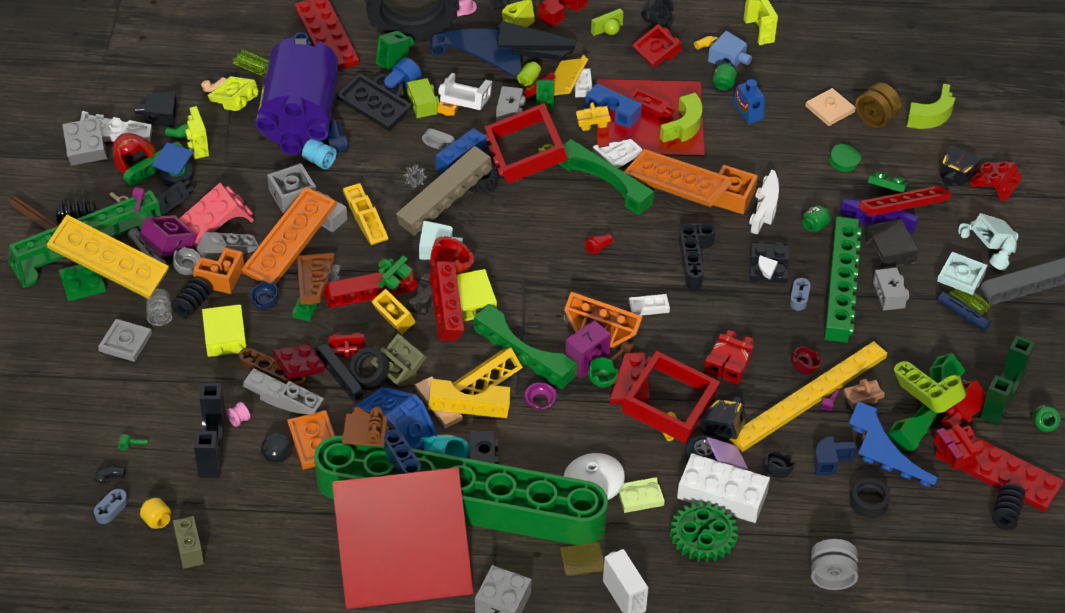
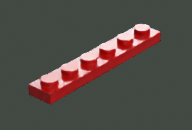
M934 186L860 201L859 208L868 216H876L923 205L927 206L932 203H941L942 201L950 200L952 193L940 186Z

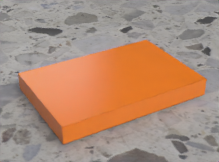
M326 410L316 412L314 415L308 414L287 420L303 470L315 467L314 452L317 446L323 440L335 436Z

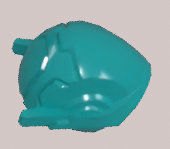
M437 435L420 439L421 442H425L424 451L467 458L470 451L467 441L453 435Z

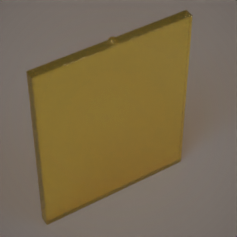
M599 543L560 548L566 576L604 571V561Z

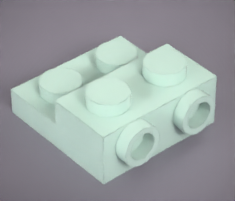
M952 252L937 281L973 295L985 276L987 265Z

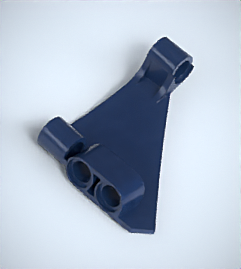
M498 29L454 30L435 34L430 38V51L433 55H443L449 47H453L492 64L512 77L519 75L522 71L520 55H512L511 48H498L495 36Z

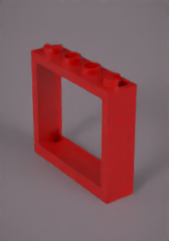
M545 103L485 126L487 132L485 136L487 137L490 152L494 156L493 159L496 166H500L497 168L500 176L505 177L507 184L568 160L564 146ZM544 121L555 147L506 166L496 139Z
M656 351L653 357L649 356L646 360L645 369H640L636 377L637 381H632L629 393H624L621 399L624 402L621 412L686 443L698 424L699 418L704 414L714 398L720 381ZM654 368L704 392L686 423L635 398Z

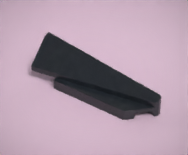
M505 21L500 22L495 35L498 48H511L512 55L562 61L568 53H573L576 46V40Z

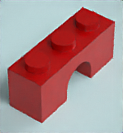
M545 0L538 5V18L549 26L554 27L564 20L565 8H570L577 12L588 5V0Z

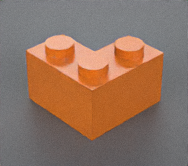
M224 248L218 261L200 257L193 269L194 278L204 280L210 285L212 290L231 294L242 273L241 269L244 266L243 252Z

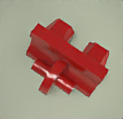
M333 334L329 336V347L335 355H345L346 358H350L349 355H355L359 350L365 348L364 334Z

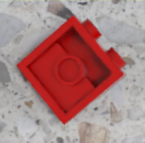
M659 24L632 45L634 50L653 68L665 59L670 61L682 51L680 47L682 44L677 37L673 38L670 31L666 27L662 28Z

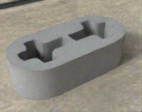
M431 128L427 129L422 136V140L426 145L439 150L445 149L456 141L451 135Z

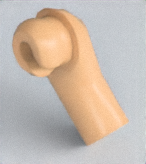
M222 77L214 84H211L209 80H205L201 83L204 92L210 93L227 79Z

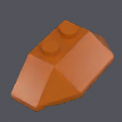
M574 292L570 293L564 309L575 333L593 321L599 323L611 333V348L636 336L643 316Z

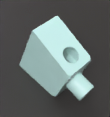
M423 221L419 244V259H430L433 243L438 237L448 236L451 239L455 238L461 241L462 244L463 238L453 237V228L451 226Z

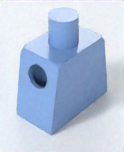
M725 31L709 48L708 62L717 65L730 64L735 69L740 62L749 65L752 56L746 54V42Z

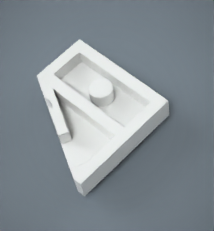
M632 139L622 142L609 143V146L602 148L595 145L593 146V152L611 165L619 168L638 157L642 152V148Z

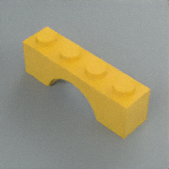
M431 379L428 410L507 418L510 405V387L490 385L481 394L469 395L458 391L451 381Z

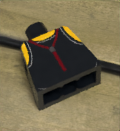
M950 145L940 170L943 183L948 186L952 185L953 182L958 185H964L978 172L981 158Z
M734 397L731 401L717 400L699 418L703 434L737 439L746 421L743 401L738 397Z

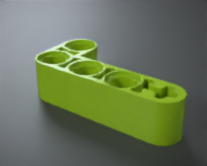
M907 361L900 362L894 367L899 385L936 413L947 411L966 396L961 378L957 375L949 376L937 383Z

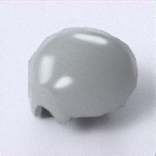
M186 247L179 251L175 250L172 261L175 270L182 275H192L200 254L194 249Z

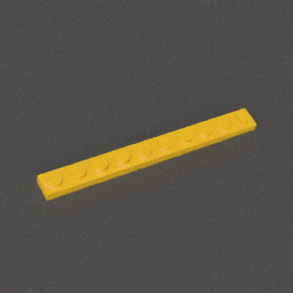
M873 341L745 424L738 438H729V440L744 452L823 400V397L826 398L831 395L835 390L840 389L887 357V352Z

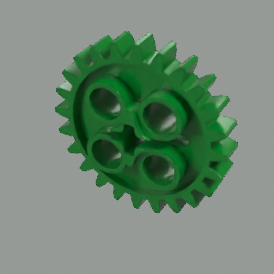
M700 501L699 506L691 503V508L685 505L683 511L678 510L677 516H673V522H671L670 526L672 544H676V550L682 549V555L689 553L690 560L696 556L697 562L704 558L706 563H708L711 557L714 561H717L718 555L724 558L725 552L730 554L731 548H735L738 537L736 520H731L732 514L725 515V508L718 510V504L714 508L711 507L710 502H708L707 506H704L702 501Z

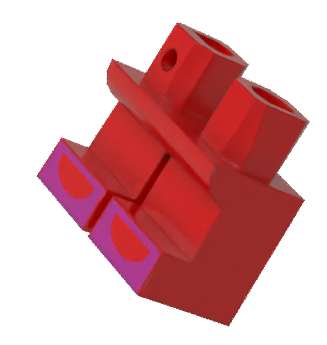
M957 423L952 429L945 430L942 428L936 430L933 443L953 471L973 463L975 456L983 453L984 445L980 440L971 442L970 439L973 438L974 433L970 426L960 427Z

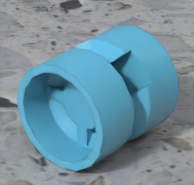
M313 139L307 141L302 152L304 159L315 163L318 167L325 170L332 166L337 155L335 148L324 144L322 141Z

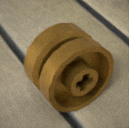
M880 82L874 84L856 99L855 104L857 113L863 122L877 129L884 127L890 120L896 117L902 108L901 99L897 92L889 85Z

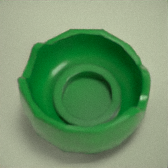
M600 357L591 361L588 377L594 385L606 388L617 381L618 369L613 367L612 360Z

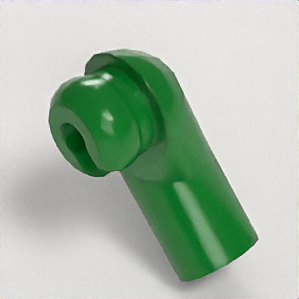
M183 124L177 129L167 127L165 136L183 139L186 137L185 129H188V125Z

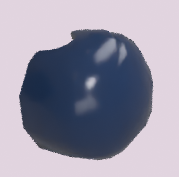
M263 281L256 285L250 293V300L253 305L262 310L274 307L279 299V290L274 282L268 283Z

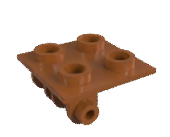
M374 407L370 415L346 414L342 444L384 446L387 416H383L381 408Z

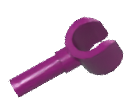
M135 187L132 196L137 199L135 212L139 213L141 202L146 198L144 189Z
M835 390L830 399L823 397L821 409L832 411L834 401L840 393L839 390Z

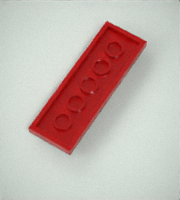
M306 0L294 3L297 15L313 47L320 41L331 48L338 58V70L359 65V59L329 0Z
M973 436L970 439L971 442L977 440L982 442L984 445L983 453L975 456L973 463L959 468L960 470L997 489L1009 483L1020 485L1026 491L1025 503L1043 512L1047 511L1062 487L1064 480L980 438ZM937 450L935 457L948 463L941 452Z

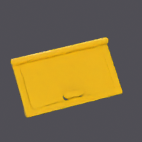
M583 55L580 59L560 62L554 73L556 77L553 79L554 95L571 93L575 83L580 78L579 76L588 58Z

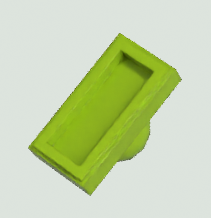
M618 9L592 19L591 33L594 36L603 32L608 35L617 34L620 26L623 25V11Z

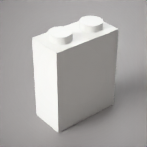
M624 549L609 553L604 559L603 582L623 613L646 612L648 586Z

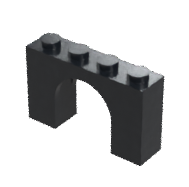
M201 383L199 400L202 413V431H196L194 443L199 478H219L226 416L222 383Z

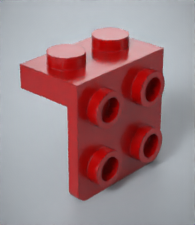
M986 162L982 164L969 184L971 187L994 186L1000 201H1007L1022 178L1015 162Z

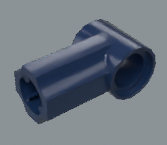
M336 120L330 121L327 138L328 145L335 148L337 153L348 151L346 135H343L341 123H338Z

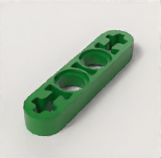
M174 142V143H172L173 145H177V146H180V147L185 148V147H184L182 144H180L179 142ZM162 150L155 153L151 158L148 157L126 170L123 175L124 181L130 186H135L161 171L153 168L152 164Z

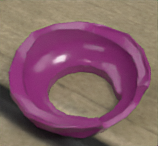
M539 382L533 383L526 389L524 398L526 403L533 409L543 410L553 405L557 394L552 386ZM537 395L546 396L548 404L540 407L533 402V398Z

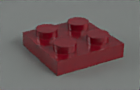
M310 344L273 351V358L288 379L325 372L324 363Z

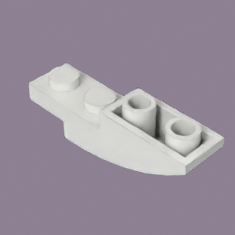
M771 170L770 174L764 177L762 188L759 187L756 193V198H758L756 214H752L749 224L752 225L751 233L757 235L764 223L772 224L776 213L779 183L774 170Z

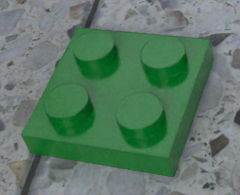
M880 171L869 176L868 183L899 192H905L909 185L908 182H905V178L898 176L890 178L887 177V173Z
M80 264L59 270L68 302L106 292L101 275Z

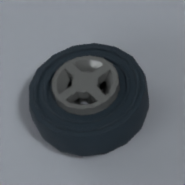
M706 435L693 437L685 449L687 461H689L692 453L717 461L707 440L708 437L714 438Z

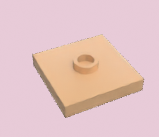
M833 88L806 102V107L828 126L851 115L856 109Z

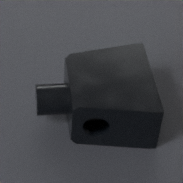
M175 91L147 94L145 104H135V114H144L147 124L174 127L177 109Z

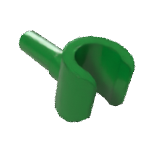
M124 434L119 439L118 448L120 450H128L129 445H147L148 440L131 439L130 436Z

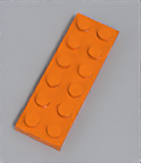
M646 149L624 171V173L642 184L709 207L717 201L732 183L730 177Z
M305 187L242 267V273L261 283L266 281L277 284L337 206L336 201Z

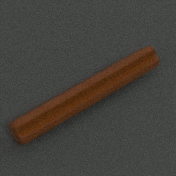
M14 196L10 199L12 207L46 230L59 226L19 197Z

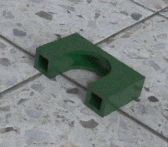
M1016 335L1009 348L1001 376L995 375L988 389L980 419L997 426L1000 425L1026 374L1035 342Z

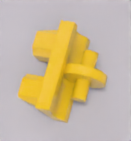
M590 103V108L576 111L579 127L583 131L589 130L593 124L604 128L607 127L608 122H611L607 106L595 107L594 103Z

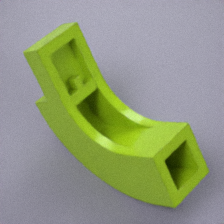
M943 84L940 99L933 104L911 102L907 127L928 129L945 123L952 114L955 97H952V92H949L950 85Z
M696 93L680 97L678 110L683 117L661 125L660 139L662 142L676 138L684 142L698 132L702 119V103Z

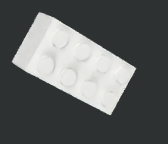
M692 453L679 482L677 499L699 505L700 501H702L704 506H707L708 502H710L713 508L718 504V510L726 509L725 514H732L734 517L756 523L768 493L770 477Z

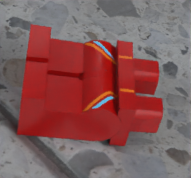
M727 330L724 335L720 334L711 354L705 360L704 373L721 378L723 374L724 380L739 385L752 358L753 338L746 336L742 341L737 340V334L730 330ZM710 366L718 367L719 370H713ZM729 372L737 374V377L730 376Z

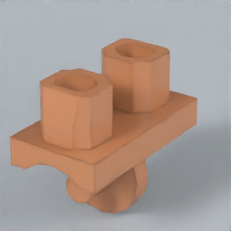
M866 379L860 380L859 385L845 388L843 392L852 410L856 408L858 401L871 405L877 403L878 399H882L885 396L877 380L869 382Z

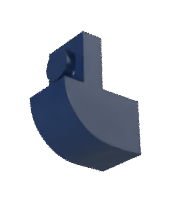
M833 436L821 440L815 452V474H836L838 461H853L856 450L855 442L843 441L834 443Z

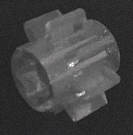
M413 165V169L406 167L407 172L403 174L407 179L405 184L412 182L411 185L415 188L417 183L424 185L422 181L424 178H427L423 173L425 169L420 168L418 170V165Z

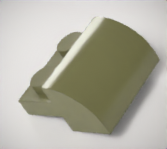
M400 334L394 337L386 349L384 347L380 349V352L385 354L390 364L387 377L398 386H405L412 382L419 375L416 371L427 358L426 355ZM374 357L371 363L378 368V359Z

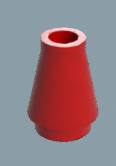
M609 233L589 237L585 241V248L589 254H598L613 243V238Z

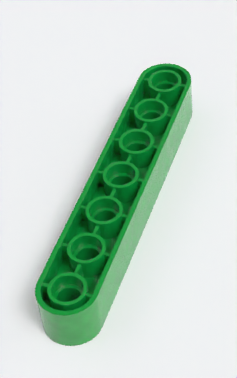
M333 436L323 440L314 452L317 487L323 495L334 499L332 482L398 474L386 455L384 446L342 444L343 436ZM411 448L421 464V472L459 468L464 518L467 525L579 546L593 544L601 539L605 533L608 498L605 491L596 483Z

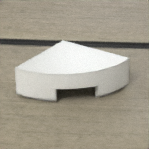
M760 255L758 266L763 275L771 279L778 262Z

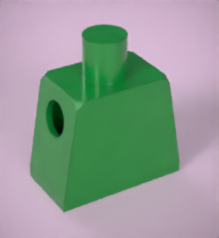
M400 31L379 36L376 64L386 71H390L402 58H408L409 47L414 45L413 38L405 36Z

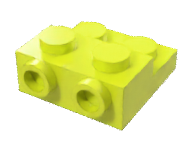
M230 76L212 91L208 98L210 102L222 103L226 110L238 111L245 107L248 101L257 97L259 89L255 80Z
M197 106L191 107L187 121L188 129H185L187 139L190 140V142H187L188 149L192 150L194 158L198 159L209 156L206 129Z

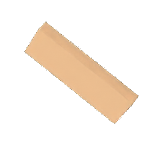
M433 377L415 384V389L427 405L431 379H434ZM432 410L444 428L462 421L460 413Z

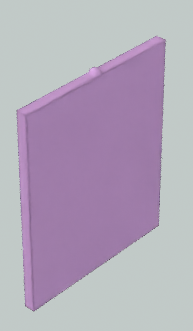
M707 438L717 461L748 469L737 446Z

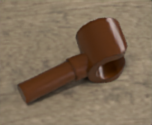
M623 342L620 350L609 359L615 361L624 353H633L634 345L629 342Z

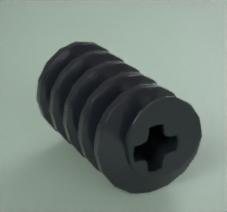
M83 199L81 205H79L78 200H75L74 205L71 204L70 200H67L66 205L60 200L56 208L58 224L61 223V220L66 215L78 219L96 212V205L92 199H90L89 204H86L85 199Z
M191 279L189 284L172 301L173 310L183 318L193 315L195 310H198L199 305H202L204 300L208 298V295L212 293V288L202 279Z
M1009 483L1004 484L999 489L992 520L1001 529L1012 530L1018 525L1017 522L1021 514L1022 503L1026 495L1025 489L1020 485Z

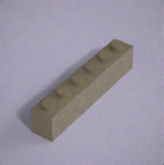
M474 146L396 213L399 225L414 236L419 231H422L423 221L431 222L435 220L442 211L449 208L457 198L463 196L465 191L490 172L492 169L490 156Z

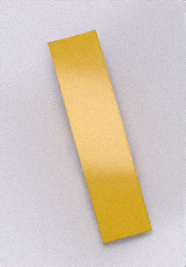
M361 184L343 188V194L370 245L387 241L389 238L376 208L372 206L368 195H365Z

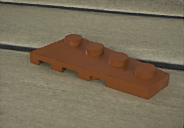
M335 253L297 256L301 305H312L321 302L335 261Z

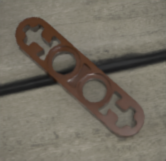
M245 348L240 351L239 361L243 367L249 370L254 368L284 384L290 381L305 388L306 376L288 379L285 374L277 375L276 372L282 369L274 358L252 348ZM261 363L270 364L266 368H262L259 366Z

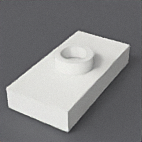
M583 69L579 80L575 83V97H585L592 89L590 69Z
M667 294L629 298L631 313L640 316L670 313Z

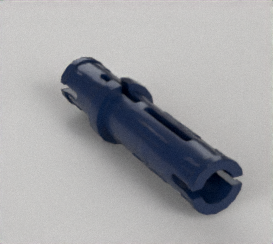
M942 292L938 297V303L966 319L967 323L974 324L984 332L990 327L991 321L978 314L977 310L968 308L945 292Z

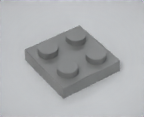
M116 319L99 344V352L135 362L151 337L152 331L149 328Z

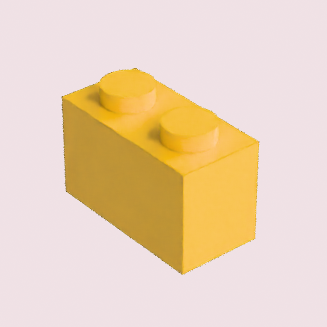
M386 289L372 301L376 310L401 335L415 323L411 313Z

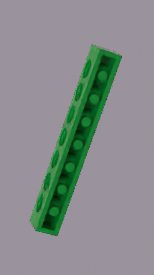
M836 217L824 340L848 343L849 335H853L854 324L850 323L854 321L855 310H852L856 303V296L853 293H856L857 282L854 279H857L858 268H855V265H858L860 255L856 254V251L859 252L861 243L857 238L861 237L862 227H858L859 219Z

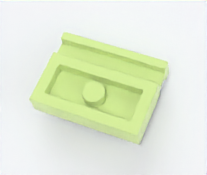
M657 477L624 483L619 491V498L624 513L664 506V498L658 485Z

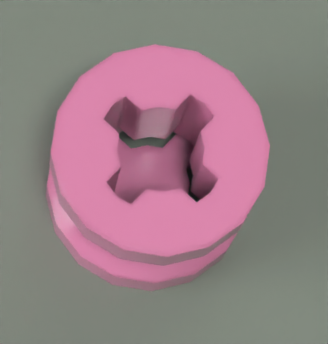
M242 402L237 403L234 408L226 410L229 421L235 427H238L242 421H248L251 418L248 409Z

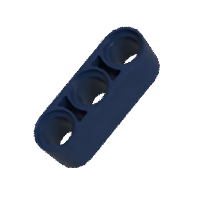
M398 430L387 431L384 435V450L397 473L421 472V464L402 433Z

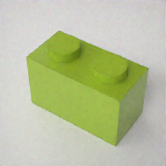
M428 78L407 82V95L416 118L436 115L439 99L438 96H435L434 87L430 85Z

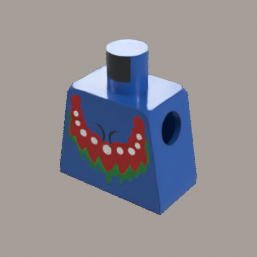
M750 79L746 83L738 85L733 104L748 124L764 120V95L757 87V82Z

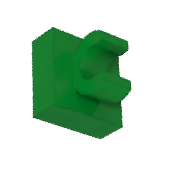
M299 297L292 311V317L311 322L317 310V303L301 305Z

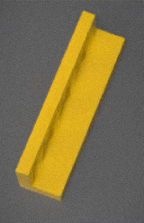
M512 348L501 350L452 384L458 391L466 389L470 391L469 395H474V392H477L475 394L477 395L485 392L490 385L497 386L523 367ZM509 358L515 366L511 370L505 369V362ZM492 369L499 370L497 380L490 379ZM478 379L485 380L482 390L475 389L476 380Z

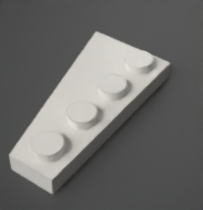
M82 111L80 121L99 117L104 141L114 142L121 134L134 133L150 142L151 124L131 120L123 122L120 118L113 117V119L104 118V115L96 114L93 116L89 115L88 112Z

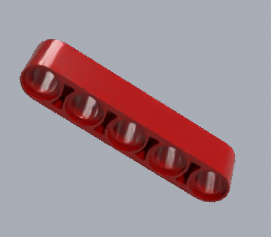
M412 270L405 280L398 274L395 275L401 283L394 291L386 285L381 289L378 283L382 281V276L385 273L381 275L378 272L327 283L324 296L327 306L335 308L374 300L385 289L392 295L414 291L418 284Z

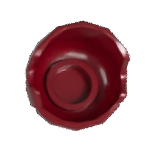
M803 346L796 348L791 356L793 367L799 373L806 375L814 373L823 362L822 359L819 360L818 352Z

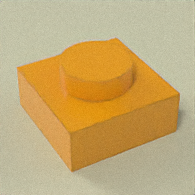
M440 101L437 112L443 113L446 116H454L459 105Z

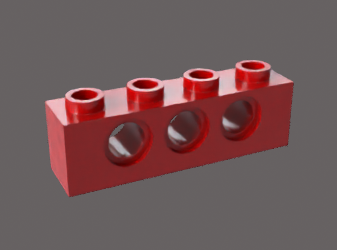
M437 261L430 270L429 275L438 340L457 341L464 332L455 262Z

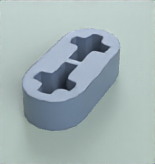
M798 278L794 281L790 299V306L794 310L801 311L807 306L811 286L807 279Z
M112 490L96 505L94 515L98 523H109L126 507L128 500L124 490Z

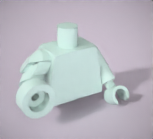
M982 213L979 214L975 221L970 222V225L966 223L960 224L959 234H961L962 238L969 237L970 230H973L988 248L1001 250L998 254H993L990 263L995 268L1005 271L1010 264L1008 255L1016 252L1018 233L1013 231L1005 221Z

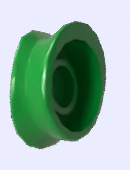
M846 144L835 145L829 157L830 165L841 172L855 170L861 161L860 153Z

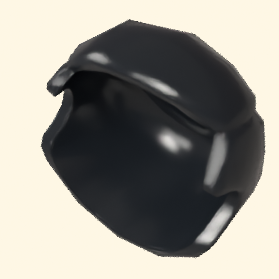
M275 432L269 434L262 442L261 454L264 455L267 461L278 463L285 461L291 455L292 444L289 438L282 433Z
M775 450L767 452L763 459L765 470L770 476L775 478L787 477L793 471L796 464L795 461L792 463L791 455H784Z

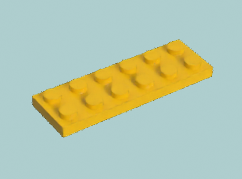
M69 215L65 216L47 243V248L149 300L169 270L168 265Z

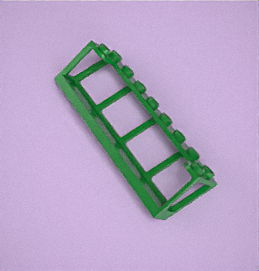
M150 190L145 192L146 198L141 202L139 213L135 212L137 199L132 197L80 217L77 220L115 238L129 232L133 228H139L141 231L145 217H154L151 210L155 209L156 217L161 216L159 202ZM59 226L9 245V265L23 288L29 287L38 281L36 268L64 258L63 255L47 248V243Z

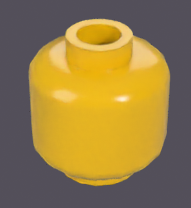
M151 498L143 503L140 516L149 527L153 529L163 528L170 521L171 509L160 498Z

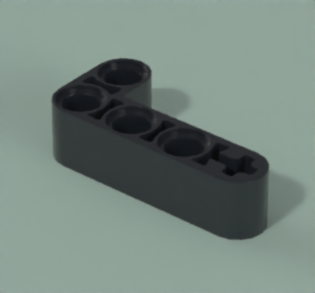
M689 223L682 225L680 228L679 246L685 284L691 290H698L702 287L704 269L700 248H708L714 244L715 227L710 223Z

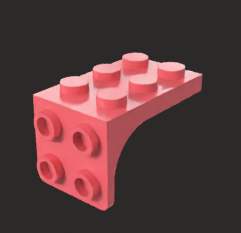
M221 183L179 218L197 234L193 244L196 248L204 232L213 233L232 218L245 217L251 223L254 221L251 216L253 212L248 206H244V200L238 194L235 195V192L229 186L225 187Z

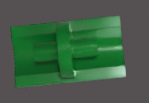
M536 80V106L545 103L548 111H554V80Z
M402 256L394 265H392L394 263L393 259H382L378 263L380 268L378 270L379 274L385 273L382 276V281L378 283L381 289L386 285L394 291L401 283L395 275L398 274L405 280L411 274V268L405 264L407 261L405 256Z

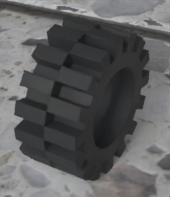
M492 164L490 172L483 176L487 178L479 179L469 190H473L475 194L478 191L479 195H482V192L489 194L490 191L492 193L498 185L497 167H493Z

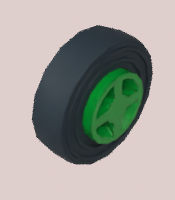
M188 161L178 176L160 171L162 181L169 187L179 180L184 182L189 179L192 181L194 176L192 165Z

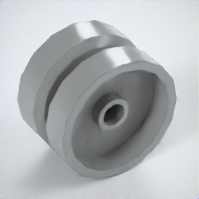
M828 539L816 543L811 551V579L813 583L827 590H841L853 586L858 580V551L856 547L850 542L841 539Z

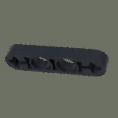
M325 342L316 346V354L353 401L362 397L363 391L359 383Z

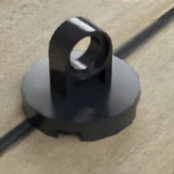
M650 0L649 5L641 12V16L646 22H652L654 26L659 24L662 28H668L674 21V17H672L674 6L671 0Z

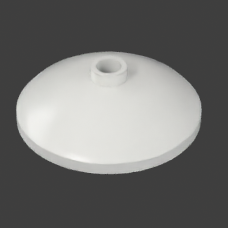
M591 453L578 457L568 465L564 473V477L596 483L605 491L608 500L619 493L625 480L624 470L619 461L612 456L602 453Z

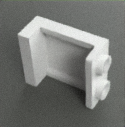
M451 73L439 87L440 101L481 110L491 96L492 81L485 80L480 88L455 83V73Z

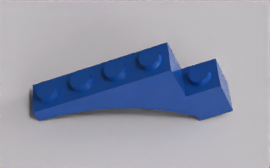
M858 401L849 424L853 427L852 430L857 433L864 434V432H867L858 453L862 456V461L872 465L874 462L882 464L880 468L892 472L894 469L899 471V476L911 480L913 477L918 479L919 484L930 488L931 485L936 487L939 481L938 477L913 464L891 442L879 421L878 409Z

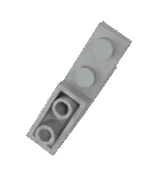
M254 368L243 382V387L259 394L260 400L295 413L314 415L324 401V398L290 381L284 384Z

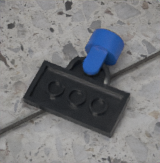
M402 58L392 68V73L389 75H384V73L378 75L373 81L359 73L336 96L339 101L390 131L413 109L412 104L402 99L403 88L407 87V82L416 81L421 78V70L412 59Z

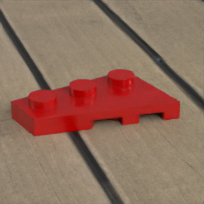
M625 353L612 391L610 404L624 403L621 401L624 393H629L632 381H637L636 377L641 368L645 369V353ZM648 380L645 381L635 396L636 399L644 403H649Z

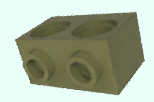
M194 516L173 520L183 569L204 564Z

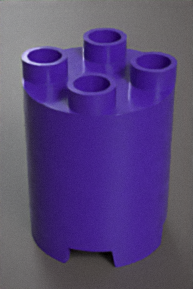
M294 37L285 39L273 47L268 61L255 126L268 139L279 144L280 150L288 155L298 154L310 139L322 141L328 137L338 79V58L331 48L320 41L313 47L305 44H295Z

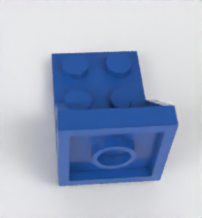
M380 387L352 408L354 411V408L359 407L370 414L374 407H380L383 411V416H387V425L390 426L389 430L400 431L410 448L420 450L424 447L425 442L420 441L422 437L438 435L424 403L412 393Z

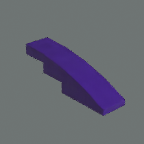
M847 199L842 201L840 214L848 218L859 219V223L874 228L877 224L891 231L898 227L911 234L916 230L918 216L904 211H893L888 214L868 216L859 208L860 201Z

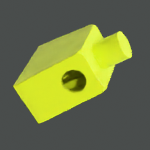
M524 0L507 5L502 10L503 21L524 27L530 26L535 22L532 0Z

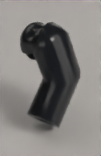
M108 466L99 469L95 473L96 482L105 483L107 476L125 478L126 468Z

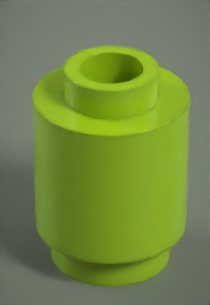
M536 62L527 63L520 74L517 75L519 83L526 87L530 86L539 77L541 67Z

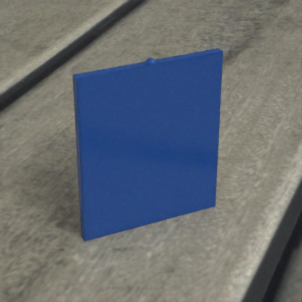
M166 143L152 164V167L178 176L193 154V151Z

